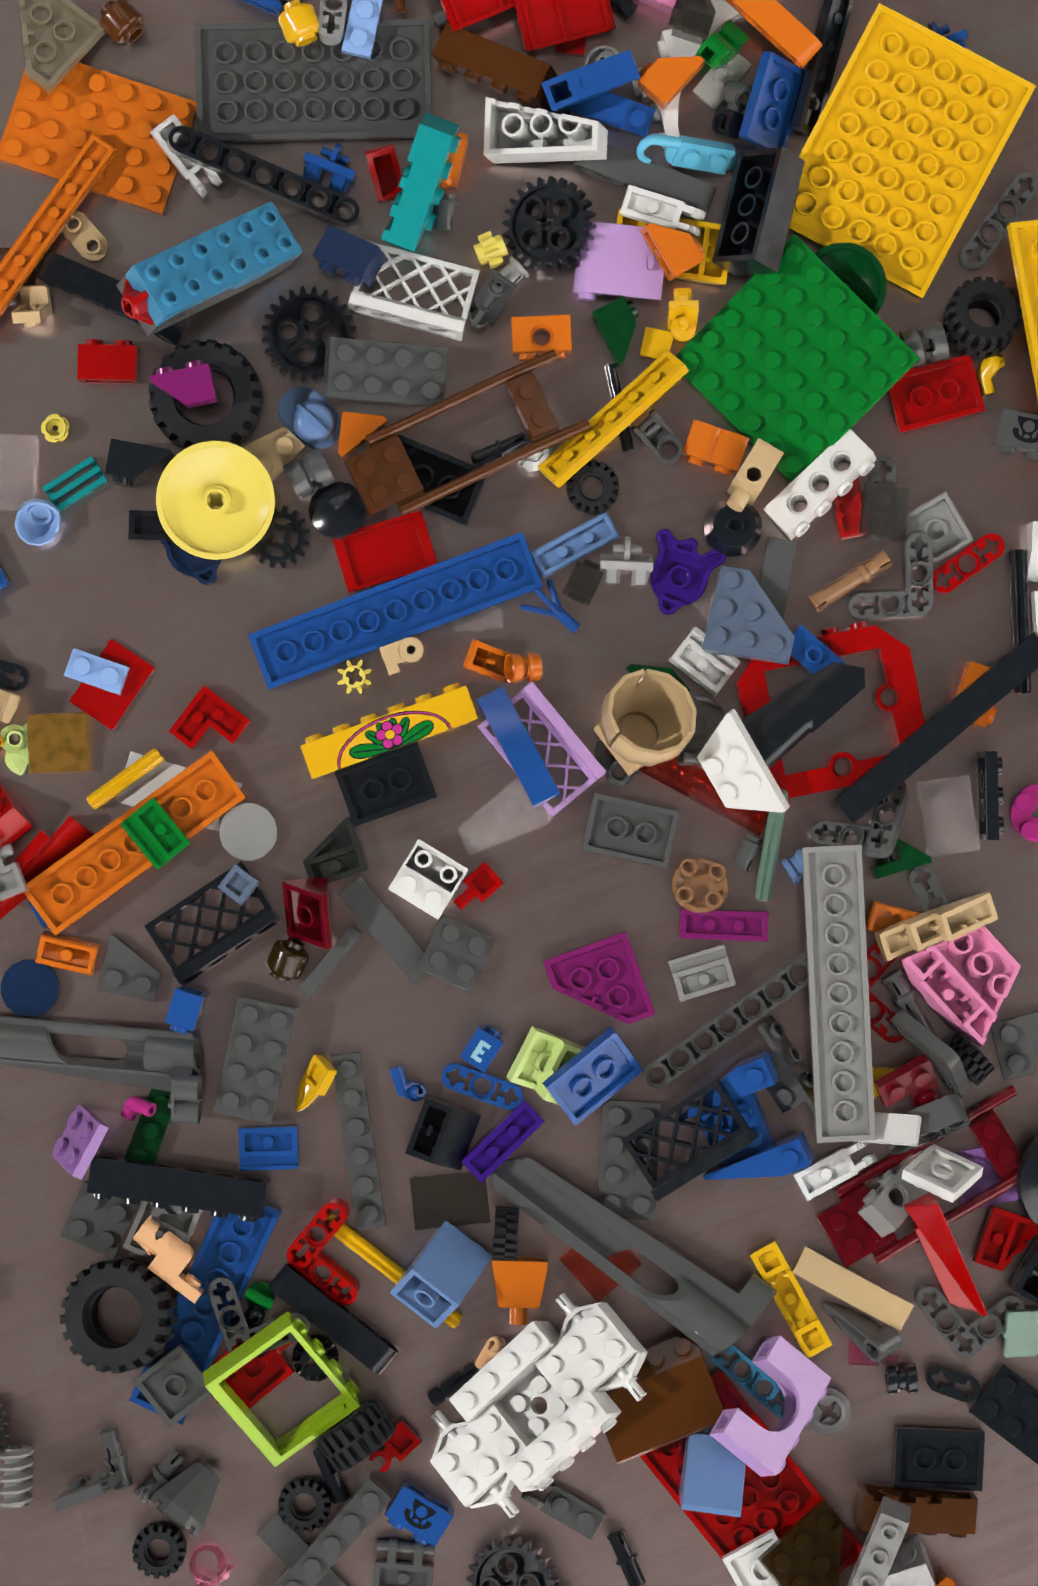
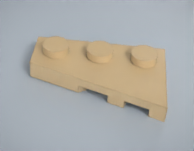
M283 426L244 446V448L252 452L263 463L273 482L284 471L282 466L292 462L306 446Z

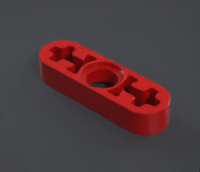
M995 533L986 534L934 570L933 591L938 594L949 593L999 558L1005 550V543L1002 537ZM986 539L989 542L996 541L998 545L995 547V551L997 553L994 555L992 552H988L983 555L982 558L985 562L982 564L979 555L972 551V549L976 547L977 552L987 546L985 543ZM964 555L971 556L975 561V567L971 572H964L959 567V560ZM952 564L954 571L962 578L958 581L955 575L947 581L948 588L943 585L938 587L936 585V582L939 580L937 574L947 575L953 571L948 567Z

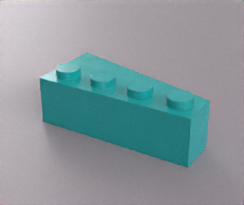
M426 112L419 124L407 159L410 165L406 166L398 186L402 188V191L398 192L389 213L392 219L383 231L382 240L415 251L425 231L431 232L437 216L432 213L434 206L440 205L445 191L440 186L443 179H448L453 163L448 161L451 153L456 154L461 141V137L457 136L460 125Z

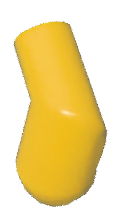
M1000 353L992 357L987 355L977 369L982 396L996 393L993 376L1006 363L1005 357Z

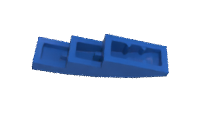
M503 686L477 699L483 714L533 807L535 808L560 795L556 784Z

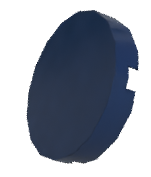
M24 959L13 964L4 973L1 981V996L5 1005L13 1013L23 1017H37L48 1012L56 1003L60 993V983L55 970L48 965L35 963V959Z

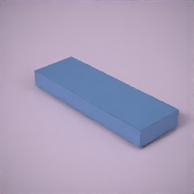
M607 511L530 553L540 575L545 579L620 538V535Z

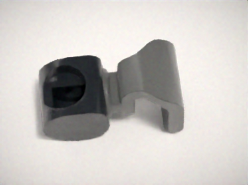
M728 80L724 84V98L728 106L725 108L719 107L713 116L712 128L716 134L732 139L740 138L738 135L744 118L741 112L745 110L746 105L740 102L739 96L742 94L744 97L749 98L753 86L733 80Z

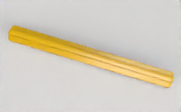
M330 1213L326 1221L330 1224L335 1215ZM344 1223L334 1234L337 1239L395 1284L405 1273L406 1270ZM455 1309L444 1322L451 1328H455L461 1322L463 1316Z

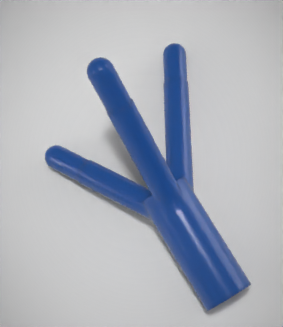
M551 579L547 580V585L553 602L539 588L536 587L534 589V592L551 610L525 604L520 605L521 610L555 617L572 633L581 625L562 608Z

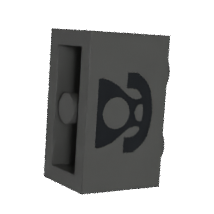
M1007 408L1000 409L991 445L997 446L998 451L1001 453L1015 455L1016 451L1027 453V458L1038 460V415Z

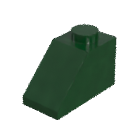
M624 296L592 311L591 315L617 368L623 366L637 322L635 318L639 317L633 302H626Z

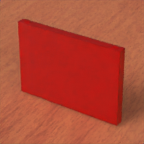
M111 639L107 642V646L99 657L130 668L121 695L82 682L74 695L70 697L69 702L82 711L87 712L88 715L113 731L150 674L154 672L155 667Z

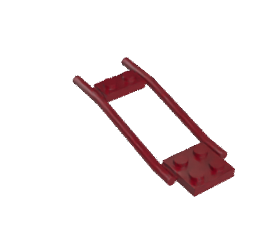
M1012 1085L966 1111L970 1121L968 1128L1001 1181L946 1212L944 1217L948 1225L1016 1186L1017 1171L1022 1155L993 1110L1018 1095ZM943 1138L902 1154H892L834 1188V1192L841 1202L817 1215L816 1218L845 1268L871 1253L876 1263L881 1265L920 1242L915 1231L900 1240H897L894 1232L882 1238L863 1219L858 1211L865 1204L862 1199L870 1192L865 1185L866 1183Z

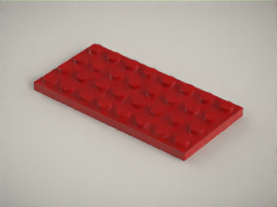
M720 1368L710 1374L724 1410L739 1408L759 1426L769 1430ZM686 1437L640 1456L680 1507L679 1489ZM789 1454L785 1459V1467L775 1476L761 1477L746 1465L741 1517L683 1510L721 1559L722 1556L771 1529H774L777 1537L780 1538L820 1500H825ZM844 1523L839 1574L858 1559L863 1547Z

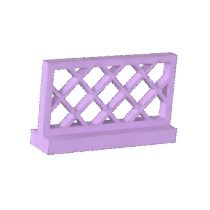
M530 682L510 701L514 705L522 698L528 705L529 717L528 719H521L522 723H528L527 732L529 736L531 723L543 724L547 728V742L533 741L535 745L546 746L544 764L547 769L548 767L565 768L564 785H556L557 788L563 789L562 802L553 809L548 802L541 804L548 814L553 817L602 777L606 770L536 685ZM532 711L539 720H532ZM486 719L477 726L478 729L513 770L501 745L497 742V738L493 737L486 727L489 723ZM551 734L557 740L558 743L550 742ZM550 746L562 747L566 751V765L548 763ZM570 757L577 766L569 765ZM568 770H581L588 780L580 787L567 786ZM567 789L575 790L566 798Z

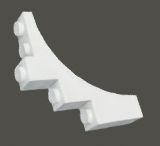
M687 0V3L683 4L687 21L692 20L693 23L662 31L661 41L657 42L661 58L698 56L696 52L715 31L718 33L729 20L734 23L743 17L725 0ZM639 79L632 81L635 96H641L642 103L653 101L637 87ZM681 91L664 110L655 102L650 104V107L656 109L653 119L654 121H660L662 132L658 134L680 136L678 110Z

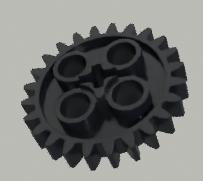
M549 176L546 184L545 180L538 177L536 187L532 183L527 182L528 191L526 193L520 189L517 190L520 196L519 200L510 198L509 201L514 205L513 210L505 209L504 211L511 217L510 220L502 222L504 226L510 229L503 233V237L512 239L506 247L510 250H515L512 256L517 260L521 259L520 264L525 267L531 264V269L536 272L541 267L543 272L549 273L551 266L555 271L561 272V263L571 268L572 257L579 261L581 260V256L578 253L580 249L589 251V248L584 243L585 240H594V237L588 234V230L595 229L597 226L589 222V219L595 217L596 213L592 210H587L593 203L588 199H584L586 193L581 189L577 191L578 186L573 182L568 184L567 180L562 177L557 183L556 178L553 176ZM541 204L540 212L536 216H532L534 206ZM568 204L569 210L567 214L560 217L561 207ZM538 233V241L530 246L531 236ZM566 233L567 238L565 243L561 246H558L557 241L559 236Z
M301 286L297 296L292 289L289 290L288 300L280 295L278 297L280 307L275 304L270 305L274 315L265 314L264 319L270 325L262 326L261 331L269 333V336L263 337L261 343L270 344V347L264 353L265 355L274 354L271 365L278 362L282 364L279 370L280 374L289 369L291 380L298 373L300 374L301 382L304 383L307 375H311L315 383L317 382L318 374L321 373L324 377L326 343L322 340L321 334L326 330H330L336 334L337 338L356 339L349 336V333L356 330V326L347 325L353 318V315H343L347 305L344 304L339 307L335 305L338 300L337 295L329 300L327 299L328 290L325 289L320 296L317 295L315 286H313L310 294H307L304 286ZM307 307H313L318 311L319 318L315 321H309L304 317L303 310ZM329 318L330 322L315 332L313 341L307 338L294 350L288 351L287 348L291 344L302 338L304 334L303 329L311 331L322 320ZM284 325H291L296 330V336L286 339L281 335L280 328ZM302 348L312 350L314 359L310 362H303L298 356L299 350Z
M506 1536L502 1539V1542L496 1539L492 1541V1546L487 1544L482 1547L483 1553L479 1552L474 1556L478 1563L469 1565V1568L475 1574L467 1576L466 1580L472 1582L473 1586H489L490 1580L495 1582L497 1586H512L513 1582L511 1580L515 1582L514 1586H529L528 1577H532L535 1579L537 1586H553V1584L560 1581V1578L551 1576V1573L557 1567H548L546 1564L551 1558L550 1555L543 1558L540 1556L542 1546L533 1550L532 1540L522 1545L521 1536L514 1538L513 1543L510 1536ZM506 1558H510L513 1561V1571L506 1566Z

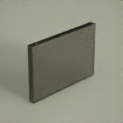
M471 1172L421 1177L413 1176L410 1178L415 1230L439 1228L445 1221L454 1226L477 1223L487 1224L491 1222L486 1179L481 1183Z

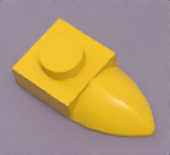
M313 1055L300 1081L295 1105L297 1112L308 1107L318 1095L325 1096L337 1073L336 1069L323 1055Z

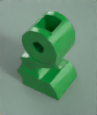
M729 20L718 33L715 31L704 41L696 54L701 56L705 60L704 62L715 70L720 65H727L733 60L749 37Z

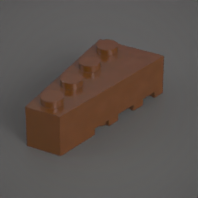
M446 23L432 53V56L438 62V68L450 74L457 72L474 84L479 85L481 83L499 94L507 95L535 109L540 108L548 111L551 109L542 86V82L558 76L551 64L463 29L452 32L450 24Z
M858 1483L855 1520L860 1531L869 1532L883 1496L912 1507L910 1523L906 1533H921L925 1535H937L939 1533L949 1534L957 1538H966L967 1534L975 1535L978 1499L974 1493L900 1488Z

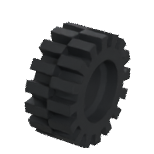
M591 460L567 481L566 492L570 503L574 505L575 509L588 515H596L607 511L615 503L619 492L618 477L615 475L614 470L608 467L606 463L597 462V460ZM595 476L602 480L604 492L600 497L590 499L582 493L581 484L587 477Z
M957 1031L945 1042L960 1057L967 1077L973 1084L978 1086L995 1069L989 1059L962 1033Z
M496 1206L492 1259L516 1261L519 1207Z
M303 1475L299 1479H296V1477L291 1479V1482L284 1486L278 1500V1513L283 1518L282 1522L285 1525H290L289 1529L293 1531L298 1529V1533H304V1530L313 1532L315 1528L319 1529L323 1522H326L331 1510L332 1499L328 1488L324 1487V1482L321 1480L319 1482L316 1481V1477L313 1476L306 1478V1475ZM299 1494H310L315 1499L316 1508L312 1513L303 1515L295 1510L293 1501Z
M155 1521L154 1524L151 1525L149 1523L144 1529L140 1530L132 1547V1553H134L133 1561L134 1563L137 1562V1569L139 1571L143 1569L145 1571L144 1575L149 1577L151 1574L154 1575L155 1579H159L160 1576H164V1578L169 1577L171 1573L174 1574L181 1567L187 1552V1541H184L185 1536L183 1532L179 1533V1527L176 1525L172 1527L170 1522L167 1521L164 1524L160 1523V1521ZM155 1539L165 1540L171 1548L169 1557L164 1560L154 1559L149 1554V1544Z

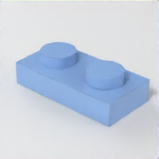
M352 0L341 50L342 53L371 59L383 0Z
M73 648L64 676L121 695L130 668Z

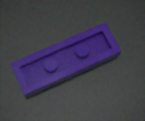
M523 1100L516 1109H513L461 1160V1163L482 1183L545 1121Z

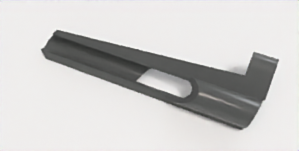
M0 1016V1064L171 1092L168 1101V1108H171L170 1122L200 1124L204 1092L202 1075L204 1070V1054L201 1042L197 1037H194L193 1032L182 1034L172 1030ZM51 1033L116 1038L124 1042L128 1052L120 1060L62 1056L52 1043Z
M523 1156L505 1160L492 1173V1187L712 1356L724 1351L742 1337L752 1324L757 1321L777 1293L776 1289L755 1273H753L743 1289L741 1288L738 1293L530 1157ZM637 1249L677 1281L679 1285L678 1291L671 1295H659L650 1292L608 1260L607 1257L620 1251Z

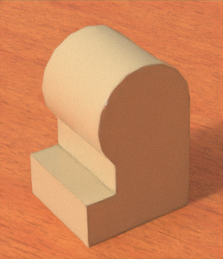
M408 637L380 647L379 651L390 677L400 673L399 664L418 662L423 656L424 649L420 640Z

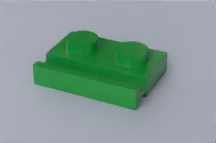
M154 797L120 824L157 870L191 844Z

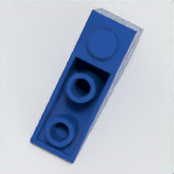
M627 50L542 82V86L551 110L562 111L641 77L631 50Z

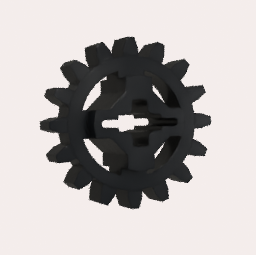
M283 505L281 512H278L275 507L265 538L261 542L259 541L255 545L256 548L251 551L253 556L261 554L259 559L261 564L270 560V568L274 569L276 563L280 562L282 568L286 569V561L290 560L296 565L297 559L295 556L305 557L306 554L302 547L310 546V542L305 540L304 536L311 534L309 529H302V526L307 521L305 518L296 519L299 513L297 510L288 514L287 506ZM274 518H285L290 520L291 523L286 525L277 524ZM274 531L286 532L283 536L284 542L282 544H279L277 541L272 543V539L275 537ZM298 532V542L293 549L290 545L292 536ZM277 549L281 550L284 556H272L266 552Z

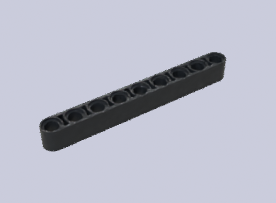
M1034 631L834 799V802L852 823L865 815L1038 669V634Z

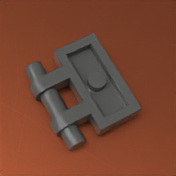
M389 1537V1540L377 1539L376 1551L388 1552L387 1560H375L373 1586H432L434 1564L422 1563L423 1555L435 1556V1547L433 1545L427 1544L426 1546L416 1540L415 1542L398 1541V1538ZM397 1553L414 1554V1561H396Z

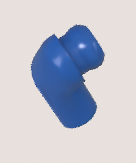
M403 1065L389 1069L395 1091L399 1096L413 1102L420 1101L426 1096L425 1086L408 1080Z

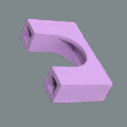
M780 1335L765 1338L752 1360V1363L771 1377L782 1391L784 1413L780 1423L773 1430L769 1431L759 1426L739 1408L726 1409L722 1411L709 1434L761 1477L775 1476L783 1470L786 1465L785 1459L787 1455L798 1444L800 1440L799 1434L803 1427L813 1418V1410L818 1401L826 1395L827 1385L831 1380L829 1375Z

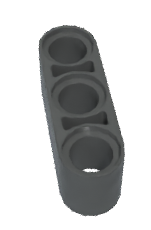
M957 1094L942 1097L902 1113L919 1115L922 1118L918 1147L963 1130L970 1124L962 1100ZM887 1144L890 1153L894 1155L918 1148L917 1146Z

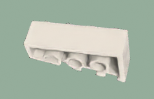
M486 97L483 155L494 164L607 160L608 130L599 121L563 113L557 114L545 109L525 107L517 103H507Z

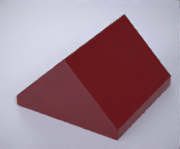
M328 877L283 881L282 888L287 936L327 950L332 948L333 928Z

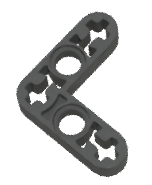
M913 530L905 537V588L855 591L849 596L847 602L848 609L854 617L858 619L926 615L931 611L934 603L932 540L923 530ZM916 537H920L923 542H926V545L921 546L920 554L922 557L927 556V560L917 558L910 561V557L916 558V549L914 546H910L911 543L916 541ZM923 565L927 569L925 578L919 581L912 579L911 570L913 567ZM928 585L927 589L921 588V595L927 600V603H922V608L917 609V606L912 603L913 600H917L916 588L911 589V586L923 587ZM890 595L897 597L898 606L894 610L887 611L882 607V601L885 597ZM873 596H877L876 603L879 611L874 612L872 605L864 606L863 611L859 612L853 604L858 603L861 597L866 603H874Z
M905 781L898 786L900 791L894 793V803H891L892 798L888 794L875 805L870 826L832 821L816 823L810 832L814 845H847L845 843L847 836L859 834L860 840L855 845H862V856L874 858L890 856L896 847L908 800L909 791ZM891 811L895 813V818L891 822L884 823L880 821V817L884 812ZM825 831H828L830 836H826L824 840H821L819 835L822 836L825 834ZM881 831H885L884 838L886 843H883L881 848H877L876 843H880L882 838Z
M902 1009L890 1019L893 1027L902 1036L935 1062L942 1082L952 1094H957L962 1099L972 1089L962 1061L951 1047Z
M221 1276L213 1279L208 1288L209 1298L229 1353L234 1350L233 1346L237 1344L236 1339L241 1338L243 1342H246L252 1337L250 1333L256 1332L257 1334L276 1320L273 1319L249 1328L232 1280ZM218 1282H221L223 1286H229L230 1290L226 1292L227 1300L229 1302L231 1299H234L236 1304L226 1305L219 1310L217 1304H223V1300L220 1294L215 1295L213 1290L217 1289ZM228 1310H235L240 1315V1321L235 1326H228L223 1321V1314ZM299 1312L290 1313L294 1318H301L309 1332L310 1321ZM289 1332L287 1334L289 1338L284 1340L281 1338L262 1353L297 1340Z
M924 1284L915 1293V1301L953 1351L962 1358L974 1356L1005 1330V1322L1002 1324L1000 1319L992 1313L997 1309L999 1314L1004 1312L1007 1301H1010L1012 1304L1017 1301L1016 1310L1025 1309L1023 1301L1017 1295L1005 1294L986 1308L988 1315L982 1316L978 1314L966 1324L934 1285ZM926 1291L929 1294L936 1293L933 1299L939 1307L942 1303L946 1305L939 1308L933 1316L930 1315L931 1312L935 1311L928 1302L922 1304L924 1300L922 1294ZM944 1313H950L955 1318L954 1325L949 1329L941 1328L939 1325V1318ZM985 1318H992L996 1323L995 1330L988 1334L983 1333L980 1330L981 1321ZM960 1326L964 1327V1329L959 1330L964 1339H972L969 1342L971 1348L967 1351L964 1348L958 1349L961 1344L955 1335L951 1339L948 1338L949 1335L956 1333Z

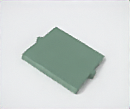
M1038 1309L1006 1310L1005 1330L1002 1331L1004 1336L1003 1356L1005 1358L1038 1356Z

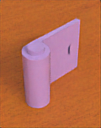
M589 221L597 226L595 229L588 230V234L594 237V240H585L584 244L589 248V251L580 249L578 253L581 256V260L576 259L573 294L578 295V300L593 302L596 297L604 294L661 301L664 272L639 231L643 227Z

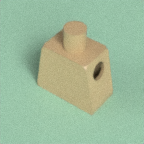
M758 438L727 490L731 495L727 505L737 512H742L746 504L753 506L784 453Z

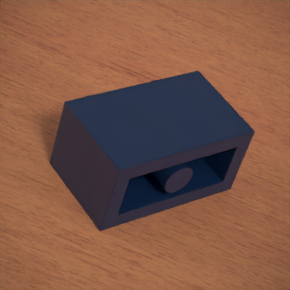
M331 225L327 227L313 253L314 258L320 264L318 266L320 270L331 276H334L335 273L342 275L346 282L356 287L362 284L370 288L386 259L379 246Z

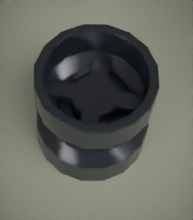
M915 1363L906 1364L903 1370L896 1365H885V1382L888 1395L897 1394L903 1388L908 1394L918 1392V1377Z

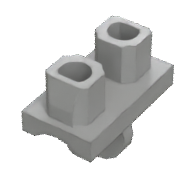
M625 536L624 545L613 544V553L600 552V569H603L604 582L620 583V570H632L631 583L646 585L650 571H653V555L642 554V545H631V536Z

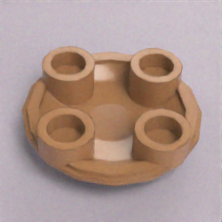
M706 858L683 860L675 870L671 880L672 893L676 901L683 908L694 913H709L718 909L726 900L729 892V880L725 867Z

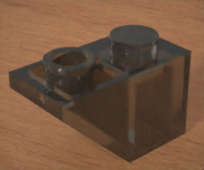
M682 0L679 9L673 8L668 25L673 26L671 36L702 45L709 36L716 13L711 1Z

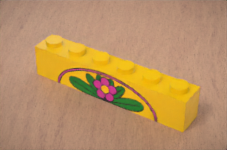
M458 682L442 688L444 694L433 697L432 693H428L415 698L416 704L405 707L403 702L387 708L389 714L378 717L377 713L360 718L361 724L350 727L348 722L332 728L334 734L323 737L322 733L306 737V744L300 747L312 779L478 720L467 686L460 687Z

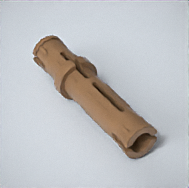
M881 550L862 564L860 562L855 564V568L836 579L820 591L810 595L809 599L816 611L819 613L864 583L867 585L877 574L893 566L886 552Z

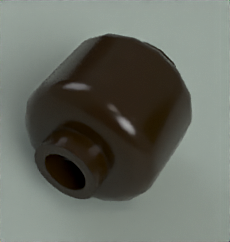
M288 937L287 940H277L266 959L269 974L273 978L285 983L298 979L309 960L308 952L303 948L304 943L293 937Z

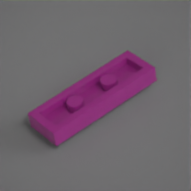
M680 909L679 938L768 942L769 912L713 910L709 913H694L686 909Z

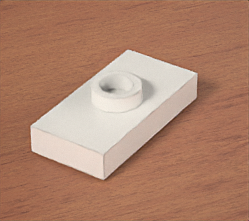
M738 53L727 65H720L715 70L711 68L694 88L692 94L715 112L725 100L724 84L728 80L740 82L750 70L752 64Z

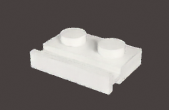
M695 626L668 661L715 697L740 665L741 661L733 656L704 652L702 646L705 633Z

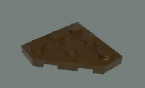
M820 1500L757 1559L779 1586H839L843 1522L825 1500Z

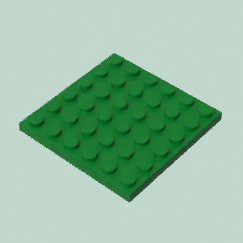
M795 234L785 243L778 273L755 274L676 355L689 371L684 376L745 437H748L753 445L760 438L784 453L776 468L790 482L800 475L828 447L833 446L920 360V357Z

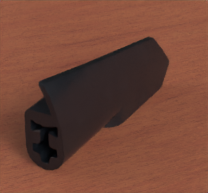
M832 662L741 720L768 768H771L810 732L816 731L866 687L865 668Z

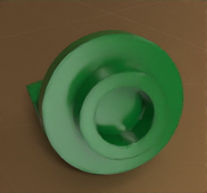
M259 1281L248 1287L244 1298H246L249 1307L251 1305H258L264 1311L271 1309L275 1301V1293L268 1287V1283Z

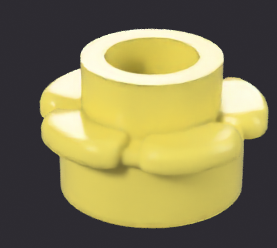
M58 414L47 416L41 424V432L45 434V439L49 442L64 441L69 435V421ZM54 426H58L57 431L53 430Z

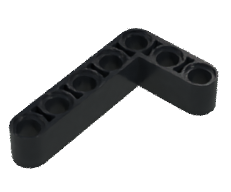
M48 251L36 278L141 326L137 319L128 317L122 309V294L116 286L120 280L55 252ZM185 318L153 335L174 346H178L190 319Z

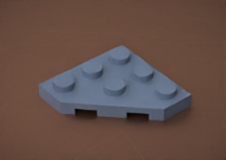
M721 566L702 646L703 651L789 665L795 636L749 569Z

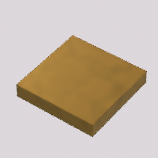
M87 712L27 714L29 773L89 771Z

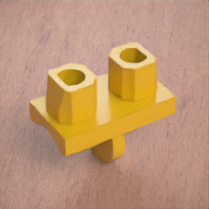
M691 288L674 289V301H669L667 331L671 332V335L678 341L692 339L697 331L699 300H692Z

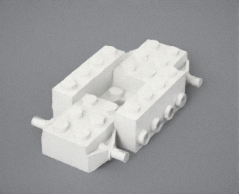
M566 1293L561 1294L560 1298L556 1299V1302L565 1311L567 1317L564 1320L560 1335L549 1321H532L449 1399L465 1422L450 1423L441 1409L431 1416L441 1429V1434L430 1462L465 1507L473 1509L497 1504L502 1507L509 1516V1519L513 1518L520 1511L509 1498L512 1496L510 1492L514 1484L521 1492L538 1489L543 1491L554 1481L552 1476L557 1471L563 1472L575 1462L573 1457L580 1450L585 1452L595 1444V1436L601 1431L603 1433L607 1432L617 1423L615 1418L622 1411L605 1391L621 1387L627 1388L637 1402L646 1396L647 1393L636 1380L648 1352L607 1302H598L580 1307L575 1306ZM539 1397H543L547 1402V1410L543 1414L537 1412L535 1408V1402Z

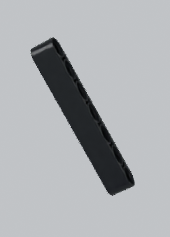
M183 125L176 126L167 137V147L173 154L334 224L347 226L359 216V205L351 197ZM177 133L186 135L189 140L188 146L178 148L173 143V136ZM204 145L212 146L216 150V158L213 160L203 158L200 152L201 147ZM231 157L240 158L244 165L243 170L240 172L232 171L228 166V160ZM258 169H266L270 173L271 180L269 183L262 184L258 182L255 175ZM290 180L296 183L298 187L296 195L290 196L284 192L283 183ZM318 192L324 196L325 204L323 207L318 208L312 205L310 200L312 193ZM340 204H347L351 208L352 216L350 219H343L339 216L337 209Z

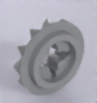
M829 1387L827 1388L826 1395L816 1404L813 1410V1418L808 1423L814 1431L824 1435L840 1432L846 1427L851 1417V1406L846 1396L841 1391ZM818 1403L825 1406L833 1403L832 1410L837 1418L826 1415L821 1419L823 1412Z

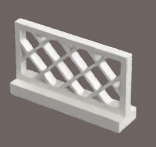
M370 242L379 246L388 261L382 265L378 273L391 267L398 279L384 287L377 275L375 281L380 289L372 294L361 292V284L358 287L354 286L348 302L349 312L462 341L480 270ZM406 259L413 263L416 270L402 277L395 264ZM436 267L441 270L444 277L430 284L423 271ZM419 274L427 287L412 294L405 281ZM460 274L472 277L470 286L461 291H458L452 281V278ZM448 282L454 295L440 301L434 288ZM402 284L408 297L401 301L392 300L387 291ZM430 291L437 304L428 309L420 307L416 298ZM465 294H467L466 301L462 298ZM458 299L463 307L461 318L449 315L444 306Z

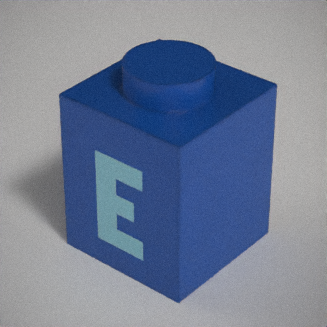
M479 1025L461 1052L460 1058L485 1073L504 1043L500 1039L502 1034L489 1025H486L485 1028Z

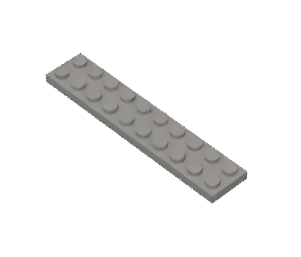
M862 845L802 847L816 1143L876 1140Z

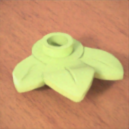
M27 723L22 726L9 724L0 732V736L4 740V744L1 747L5 750V763L12 772L21 776L25 772L27 764H29ZM18 734L19 742L11 744L9 742L10 735Z

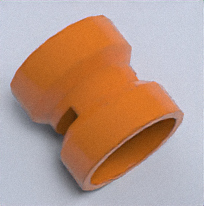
M536 652L526 653L524 656L518 653L507 654L504 660L506 680L509 683H518L522 679L528 682L539 681L542 675L540 655Z

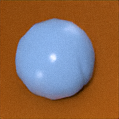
M33 498L24 502L19 508L15 519V529L19 538L27 544L42 546L53 541L61 524L60 511L57 506L47 499Z

